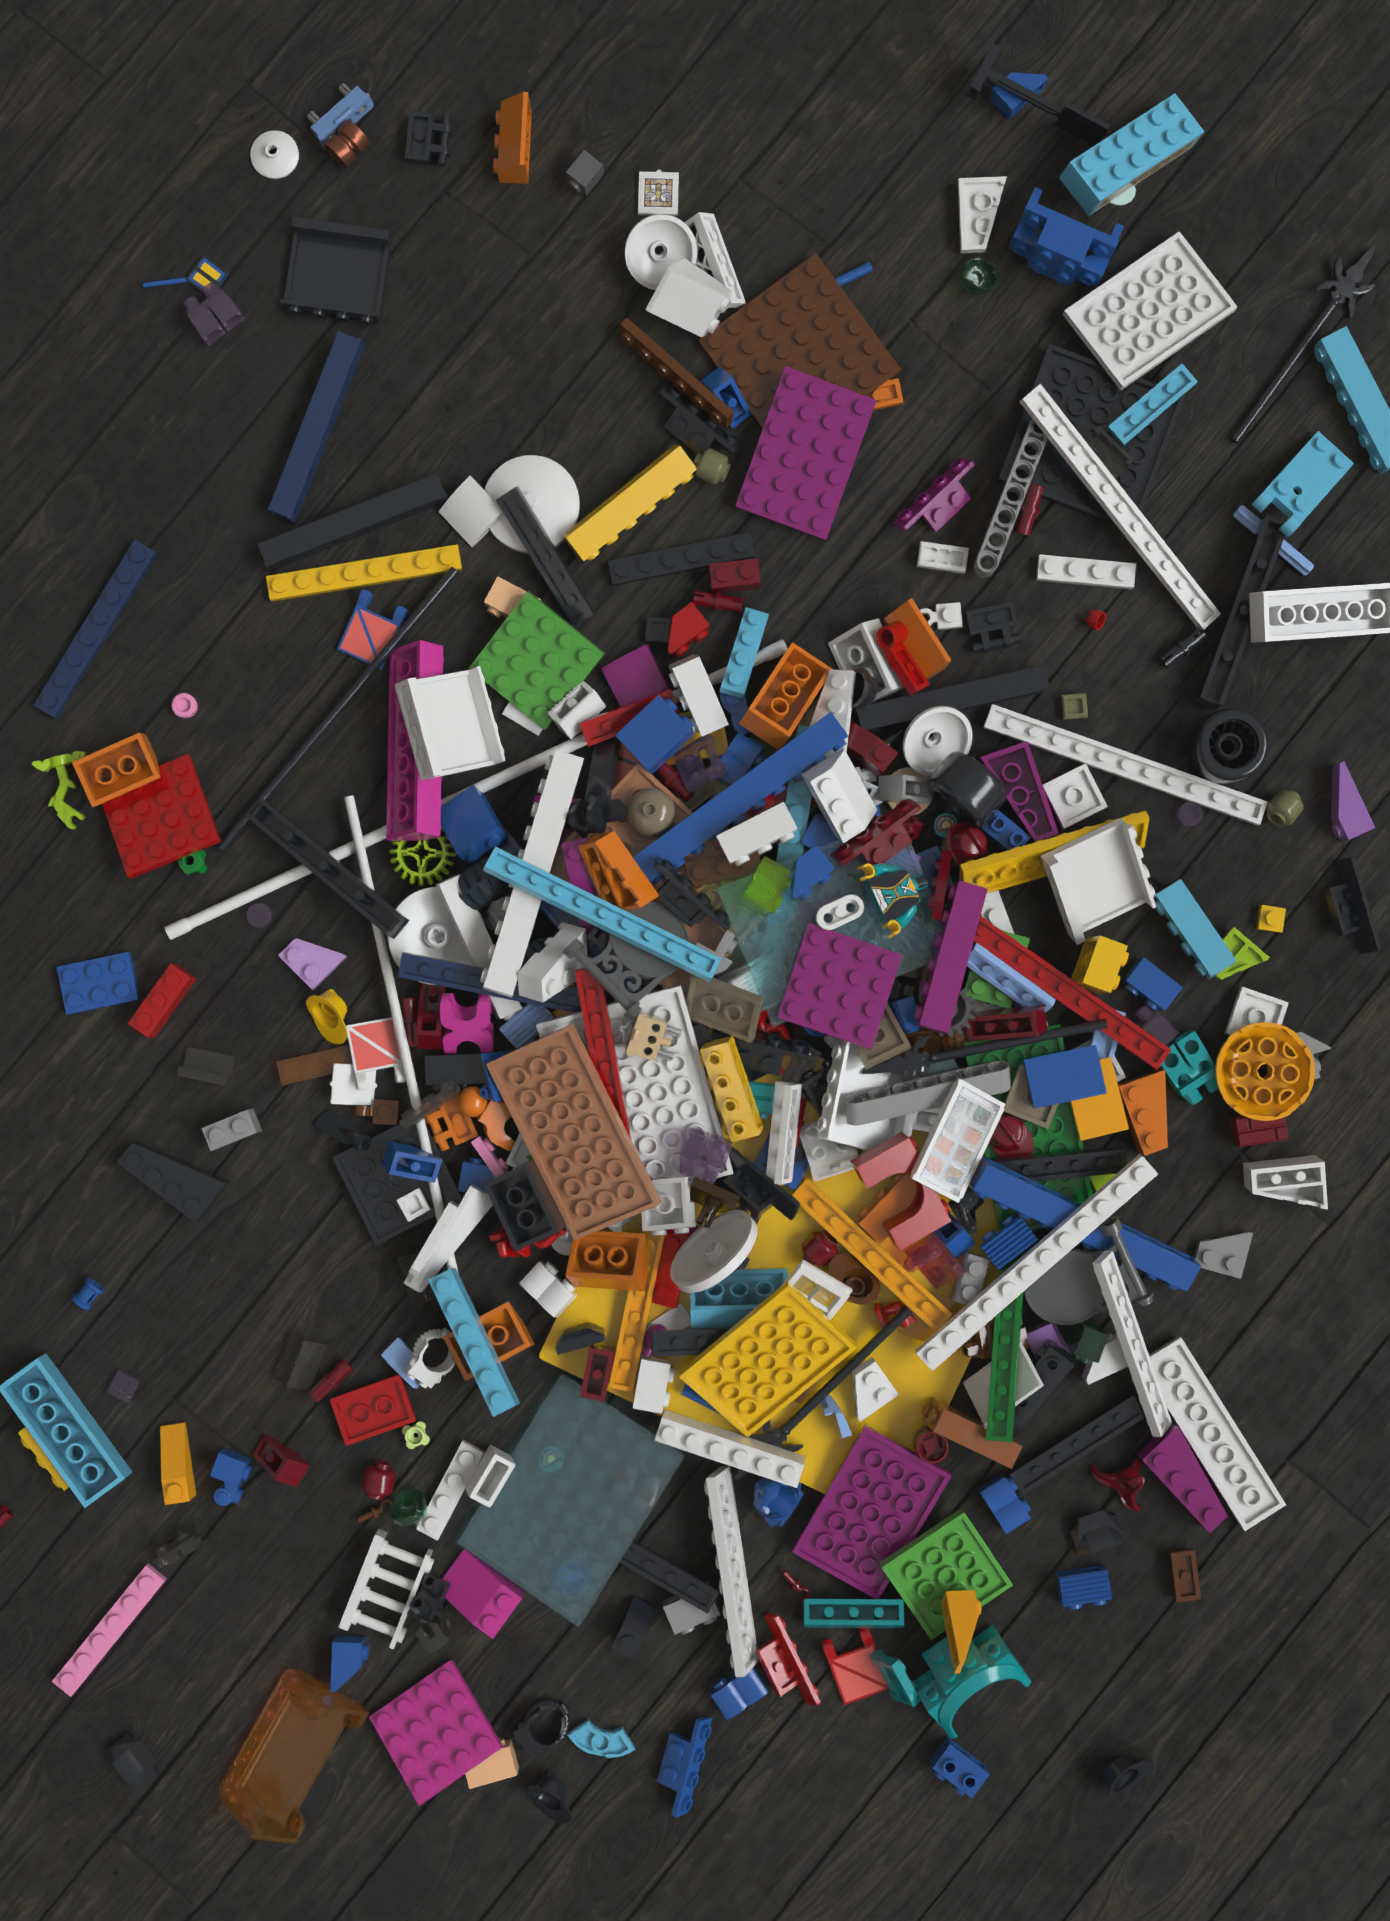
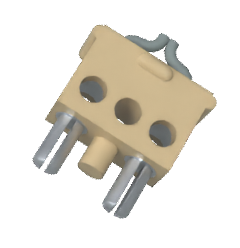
M641 1010L635 1018L629 1019L625 1025H621L619 1032L622 1033V1041L626 1044L625 1049L628 1056L633 1054L655 1061L656 1057L672 1061L674 1053L659 1047L660 1045L669 1047L671 1044V1039L663 1037L664 1033L679 1038L682 1030L667 1025L666 1019L643 1013V1010ZM631 1022H634L627 1041L624 1029L629 1027ZM654 1024L659 1025L657 1028L652 1027ZM649 1036H655L652 1040L648 1039ZM647 1047L651 1048L650 1051H645L644 1049Z

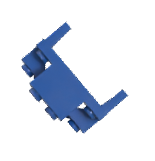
M1035 187L1008 248L1017 255L1025 256L1028 261L1027 267L1032 268L1034 272L1055 279L1058 283L1071 286L1073 281H1081L1083 284L1097 287L1119 242L1124 226L1116 223L1110 236L1037 204L1043 190ZM1035 228L1042 229L1040 237L1038 236ZM1088 250L1094 253L1090 256H1086Z

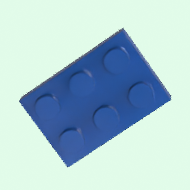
M131 952L57 967L66 1015L140 1000Z

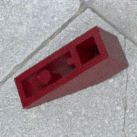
M850 720L847 753L879 778L898 753L879 737Z
M421 983L416 1026L418 1049H443L445 1027L441 1024L440 1001L442 993H446L447 987Z

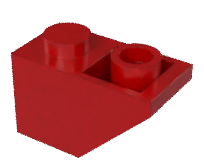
M693 602L672 617L668 646L670 658L675 655L677 657L682 656L689 650V644L693 641L698 643L708 636L707 631L710 629V625Z

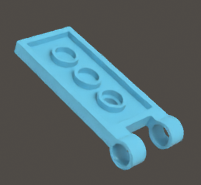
M1318 431L1252 505L1261 513L1272 502L1288 517L1279 530L1289 537L1354 463ZM1293 489H1295L1299 493V495L1295 494Z

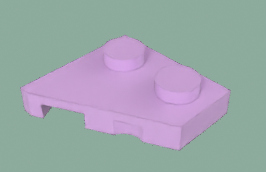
M297 938L278 955L312 990H315L347 958L345 954Z

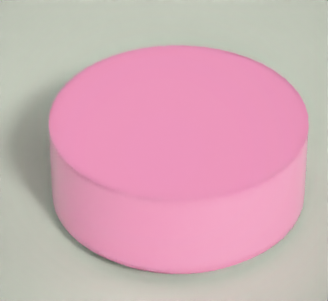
M187 693L178 694L172 700V710L181 718H190L197 712L198 704L196 699Z

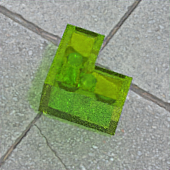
M764 856L739 903L764 917L770 912L773 914L777 911L783 900L780 897L781 892L786 891L792 878L788 877L791 870Z

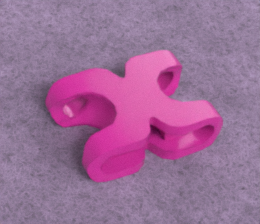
M442 993L440 1019L441 1024L445 1027L443 1045L446 1055H456L457 1045L464 1041L476 1043L480 1048L481 1054L493 1052L494 1025L490 1021V1014L492 1012L490 995L479 993L478 1003L471 1007H464L456 1003L454 994Z

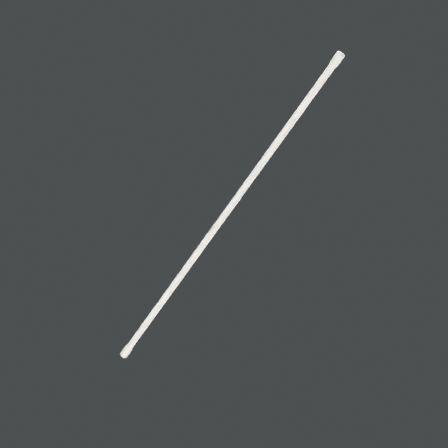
M781 639L758 651L753 667L784 655L787 651L784 640ZM727 666L708 675L712 686L723 681ZM679 689L673 691L676 703L680 702L678 697L681 696ZM582 733L474 785L482 793H485L545 765L548 756H554L555 749L570 753L586 746L584 735ZM469 787L441 799V807ZM386 825L363 835L365 848L386 839ZM354 841L333 849L329 853L337 860L356 853ZM301 864L190 917L182 918L165 926V931L172 940L201 924L307 876L312 872Z

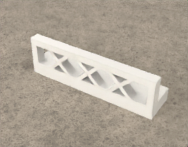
M698 212L684 222L689 228L695 224L697 230L695 237L697 255L699 247H702L705 252L703 263L699 261L697 256L695 265L706 273L708 269L711 270L713 278L732 290L729 296L731 302L728 308H740L746 304L715 216L711 213Z
M775 1081L766 1175L774 1180V1184L782 1185L792 1182L802 1084Z

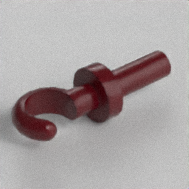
M784 1570L782 1575L790 1583L789 1588L792 1591L796 1590L798 1593L803 1590L807 1591V1596L800 1598V1600L809 1599L811 1595L809 1588L800 1586V1580H795L787 1570Z

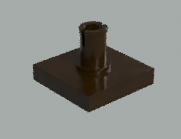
M694 1177L691 1183V1201L703 1206L699 1217L696 1219L697 1224L702 1226L704 1223L705 1228H710L717 1212L722 1214L732 1210H740V1196Z

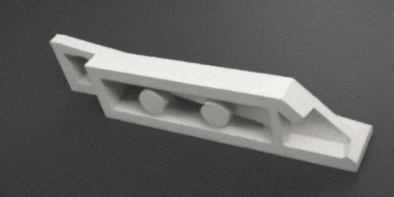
M471 1185L460 1204L454 1201L448 1203L411 1266L409 1274L404 1281L405 1285L417 1292H422L429 1284L428 1280L439 1272L492 1207L493 1204L487 1192L475 1185Z

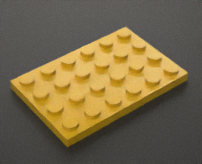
M787 1281L680 1370L679 1378L746 1437H749L856 1350L857 1346L846 1333Z

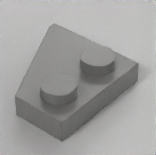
M1246 1231L1241 1234L1198 1241L1194 1258L1203 1269L1241 1279L1253 1233Z

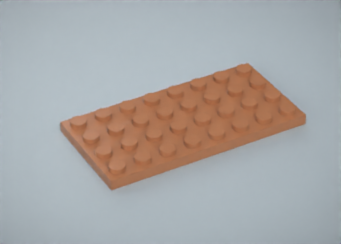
M573 1023L486 1064L574 1241L660 1205L662 1201Z

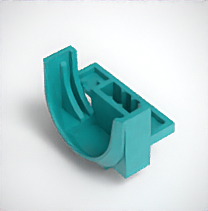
M993 1625L971 1640L965 1663L959 1674H954L948 1638L945 1637L922 1654L930 1670L913 1681L918 1690L917 1694L926 1710L951 1739L958 1737L952 1728V1720L955 1713L977 1691L1004 1679H1016L1025 1687H1028L1032 1682Z

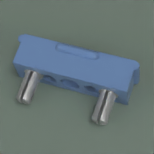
M341 84L339 90L345 96L321 118L313 111L310 112L311 115L308 114V119L313 123L311 129L324 149V143L333 134L338 135V128L347 119L355 124L373 108L374 104L368 93L365 94L358 86L351 90L346 84Z

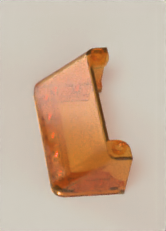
M289 1668L283 1673L220 1786L219 1793L222 1802L250 1839L297 1843L305 1827L304 1817L299 1808L345 1726L350 1729H358L369 1714L360 1703L338 1691L330 1692V1686L299 1669Z

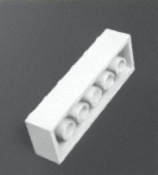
M1390 583L1249 593L1251 643L1390 633Z

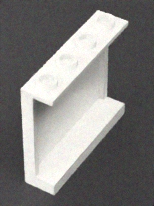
M480 666L467 671L433 677L409 678L395 684L421 781L489 767L506 761L498 734V726L493 716L491 701L487 694L485 678Z
M1122 818L1041 855L1066 931L1077 945L1086 941L1083 932L1146 902L1153 909L1156 908L1154 901L1156 893L1147 879L1150 877L1147 867L1141 861L1144 855L1134 839L1137 837V833L1133 825H1128Z
M837 1041L832 1049L833 1061L831 1069L827 1074V1091L822 1098L823 1111L817 1123V1138L868 1151L900 1132L910 1137L915 1113L858 1126L847 1123L844 1105L845 1096L900 1083L904 1076L909 1075V1071L905 1070L903 1074L892 1072L863 1074L862 1071L865 1070V1067L853 1044L846 1041ZM892 1058L887 1059V1060H885V1061H883V1062H881V1063H879V1064L887 1063V1062H889ZM915 1073L913 1079L921 1078Z

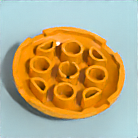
M1259 1022L1246 1025L1228 1037L1217 1056L1215 1077L1223 1099L1233 1110L1247 1118L1271 1121L1290 1115L1291 1112L1306 1101L1313 1087L1315 1067L1308 1046L1305 1045L1297 1033L1277 1023ZM1264 1064L1268 1072L1265 1077L1261 1078L1257 1070Z

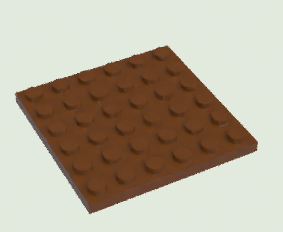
M816 253L720 323L712 334L708 332L698 340L717 368L721 367L733 377L753 418L762 429L785 366L864 396H869L886 381L893 379L901 373L899 365Z

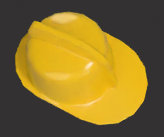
M328 989L319 996L313 995L308 997L306 1006L321 1035L333 1044L339 1045L344 1043L348 1035L343 1021L347 1013V1006L342 998L333 989Z

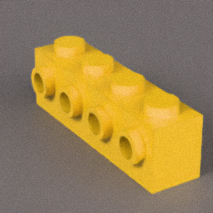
M729 1036L705 1043L700 1049L699 1059L702 1066H705L707 1069V1082L709 1088L714 1090L716 1096L715 1106L717 1111L721 1112L724 1119L723 1130L725 1134L729 1135L731 1142L760 1135L764 1126L734 1037Z

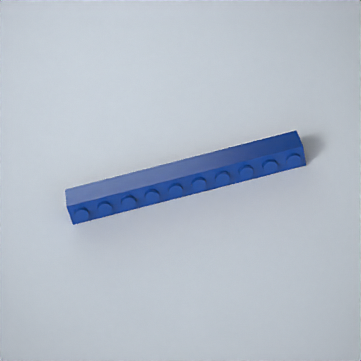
M830 712L634 856V860L647 879L653 885L657 884L666 877L654 866V859L657 856L662 860L668 859L676 869L686 862L684 860L685 856L691 852L694 856L706 848L704 842L710 838L714 841L717 840L716 836L725 832L723 828L730 823L734 826L739 824L746 818L745 812L751 808L754 812L766 804L764 798L771 793L774 797L786 789L784 784L791 778L796 782L802 777L801 774L805 772L804 769L811 764L815 766L825 760V753L831 749L836 752L847 744L845 739L848 737V734L832 712Z
M984 1156L970 1181V1185L974 1190L973 1193L983 1199L987 1197L992 1198L998 1206L1004 1209L1009 1207L1015 1209L1019 1216L1027 1220L1030 1217L1036 1219L1039 1225L1048 1230L1055 1228L1082 1205V1203ZM1121 1223L1122 1230L1119 1232L1135 1267L1144 1271V1275L1153 1280H1157V1278L1163 1280L1164 1284L1171 1289L1177 1290L1180 1288L1187 1292L1201 1269V1265L1197 1260L1182 1251ZM1099 1225L1080 1244L1090 1250L1094 1248L1103 1250L1111 1246L1113 1241L1110 1236L1103 1234ZM1116 1251L1114 1253V1256L1117 1259L1121 1260L1118 1252Z

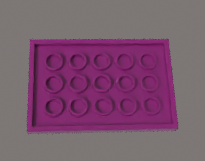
M785 366L735 507L826 541L877 400Z
M864 1425L793 1546L792 1552L867 1595L879 1599L890 1581L879 1563L915 1539L950 1480L951 1472L937 1464L926 1463L917 1453L871 1427Z

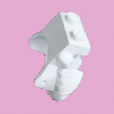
M443 1328L441 1331L440 1329L428 1330L423 1335L421 1334V1337L415 1342V1347H413L412 1355L414 1356L405 1369L407 1372L406 1376L413 1381L415 1378L420 1381L418 1384L425 1389L427 1386L432 1388L435 1383H440L442 1375L449 1373L455 1365V1360L450 1350L446 1360L437 1367H427L422 1361L423 1354L429 1345L428 1341L434 1338H443V1336L449 1334L450 1331L446 1328Z

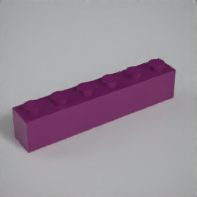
M963 881L955 882L954 886L950 885L946 897L950 901L947 910H943L942 919L940 920V923L943 924L941 934H936L933 944L936 952L934 957H930L927 965V971L930 974L928 981L923 982L920 995L923 996L922 1003L917 1005L914 1013V1019L917 1020L915 1026L942 1034L949 1033L987 894V888Z

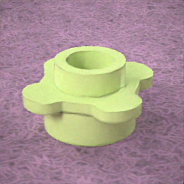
M418 1421L416 1425H405L403 1427L402 1433L405 1435L406 1446L409 1449L429 1443L430 1437L426 1435V1424L424 1422Z

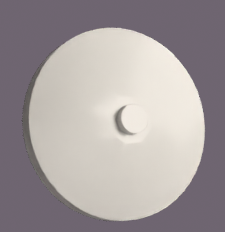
M536 455L516 457L502 464L488 480L485 491L497 503L496 499L518 486L554 546L560 545L565 541L562 535L576 525L580 512L578 490L570 474L557 462ZM505 514L489 527L492 534L503 545L518 552L528 553Z
M437 887L418 890L407 896L397 906L396 909L410 920L395 939L387 935L390 953L398 967H400L402 952L472 965ZM479 912V914H480V916H481V919H482V921H483V923H484V919H483L481 913Z
M732 1210L722 1213L714 1218L710 1228H705V1224H703L683 1243L674 1257L670 1270L671 1279L680 1290L687 1293L706 1290L729 1276L744 1261L756 1241L758 1232L756 1222L747 1212Z

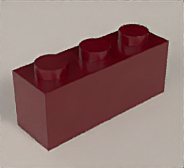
M1044 1005L974 1011L971 1014L976 1019L968 1021L971 1028H966L968 1042L1039 1036L1048 1029Z

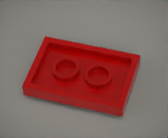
M399 1374L330 1398L346 1446L417 1420L403 1378Z

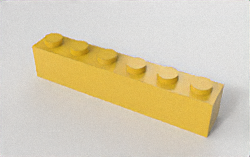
M673 445L562 535V537L580 560L585 561L587 559L590 561L600 553L598 549L605 544L608 546L618 539L617 534L623 529L629 530L637 523L636 519L642 514L647 515L656 508L655 503L661 498L663 500L669 498L675 492L674 488L681 483L683 485L693 478L692 473L697 468L680 445Z

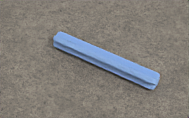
M1241 505L1234 512L1233 516L1253 534H1256L1260 519L1245 506ZM1283 540L1278 555L1298 572L1306 576L1313 569L1314 565Z

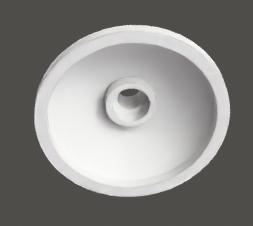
M667 214L648 216L639 221L627 237L625 244L626 265L635 280L649 289L656 290L667 268L681 259L685 258L694 265L696 264L697 244L690 228L674 216ZM657 246L663 247V251L660 254L655 253Z
M936 706L921 712L910 723L903 738V754L907 763L919 774L931 776L950 753L956 751L965 754L969 753L972 744L971 725L968 719L953 707Z

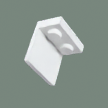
M818 1121L801 1127L800 1139L814 1182L854 1170L850 1161L858 1157L856 1148L817 1138Z

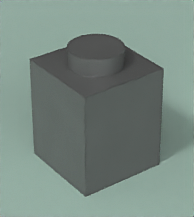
M585 150L566 171L568 186L574 192H581L585 196L588 195L604 175L603 164Z

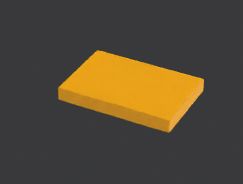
M1111 1057L1099 1059L1107 1094L1070 1101L1080 1141L1129 1129Z

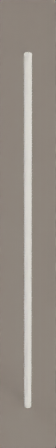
M354 796L344 797L362 881L374 890ZM372 923L421 1150L432 1154L385 936ZM437 1177L435 1183L429 1182V1187L438 1222L445 1209ZM453 1253L446 1262L447 1269L456 1268L458 1272Z

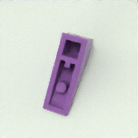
M1344 761L1332 766V831L1336 838H1340L1341 842L1350 840L1375 828Z

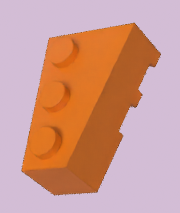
M615 831L596 834L578 845L600 899L627 911L642 908L659 896Z
M1154 1070L1119 1083L1118 1087L1128 1127L1138 1154L1146 1156L1168 1148L1165 1070Z

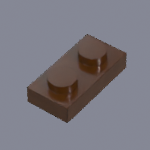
M1193 1548L1170 1550L1169 1559L1175 1601L1201 1600L1195 1550Z

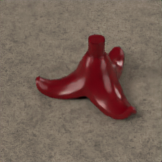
M1135 1459L1131 1466L1117 1473H1104L1097 1468L1096 1464H1092L1091 1473L1099 1483L1115 1488L1121 1503L1127 1509L1136 1512L1140 1511V1505L1136 1504V1494L1145 1482L1144 1477L1139 1476V1470L1143 1466L1141 1461Z

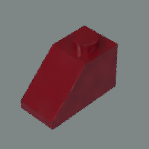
M264 1434L252 1454L275 1481L296 1487L310 1466L297 1452L267 1434Z

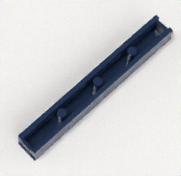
M338 331L268 510L272 512L273 516L289 521L291 524L295 525L365 348L361 338H355Z

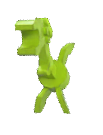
M80 751L73 752V755L64 754L45 759L44 761L32 762L34 767L43 772H48L51 768L57 769L60 785L55 796L50 798L48 806H54L58 812L57 816L70 829L77 828L72 823L74 816H77L80 820L85 819L81 812L64 802L68 788H76L75 783L69 779L65 766L85 757L86 753Z

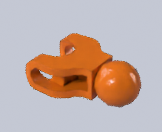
M476 1086L463 1089L457 1099L459 1111L465 1116L476 1117L478 1121L483 1123L484 1133L492 1143L511 1151L515 1141L505 1133L504 1126L505 1122L512 1116L505 1102H493V1099L486 1100L480 1096L481 1088Z

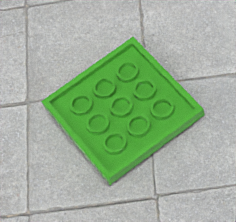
M527 591L469 669L480 666L487 684L546 730L553 721L548 715V711H551L555 704H559V701H562V698L569 694V691H573L576 685L586 679L605 653L531 592Z
M962 1508L879 1563L931 1640L946 1631L941 1601L946 1591L975 1590L976 1599L980 1600L982 1607L1013 1586Z

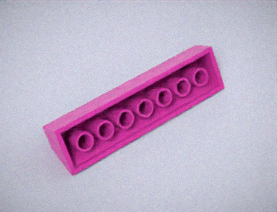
M423 640L396 648L390 654L386 840L425 841L440 837L442 777L420 780L395 684L409 678L416 677V679L443 675V646Z

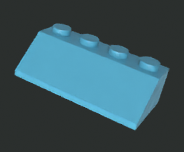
M788 1268L734 1270L716 1285L700 1292L690 1293L691 1328L733 1327L780 1288L788 1277Z

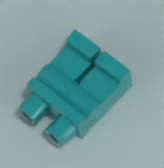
M1187 1030L1170 1041L1171 1044H1166L1172 1050L1159 1068L1165 1070V1077L1178 1096H1182L1190 1105H1194L1203 1099L1197 1090L1202 1084H1204L1209 1093L1218 1090L1215 1065L1195 1031Z

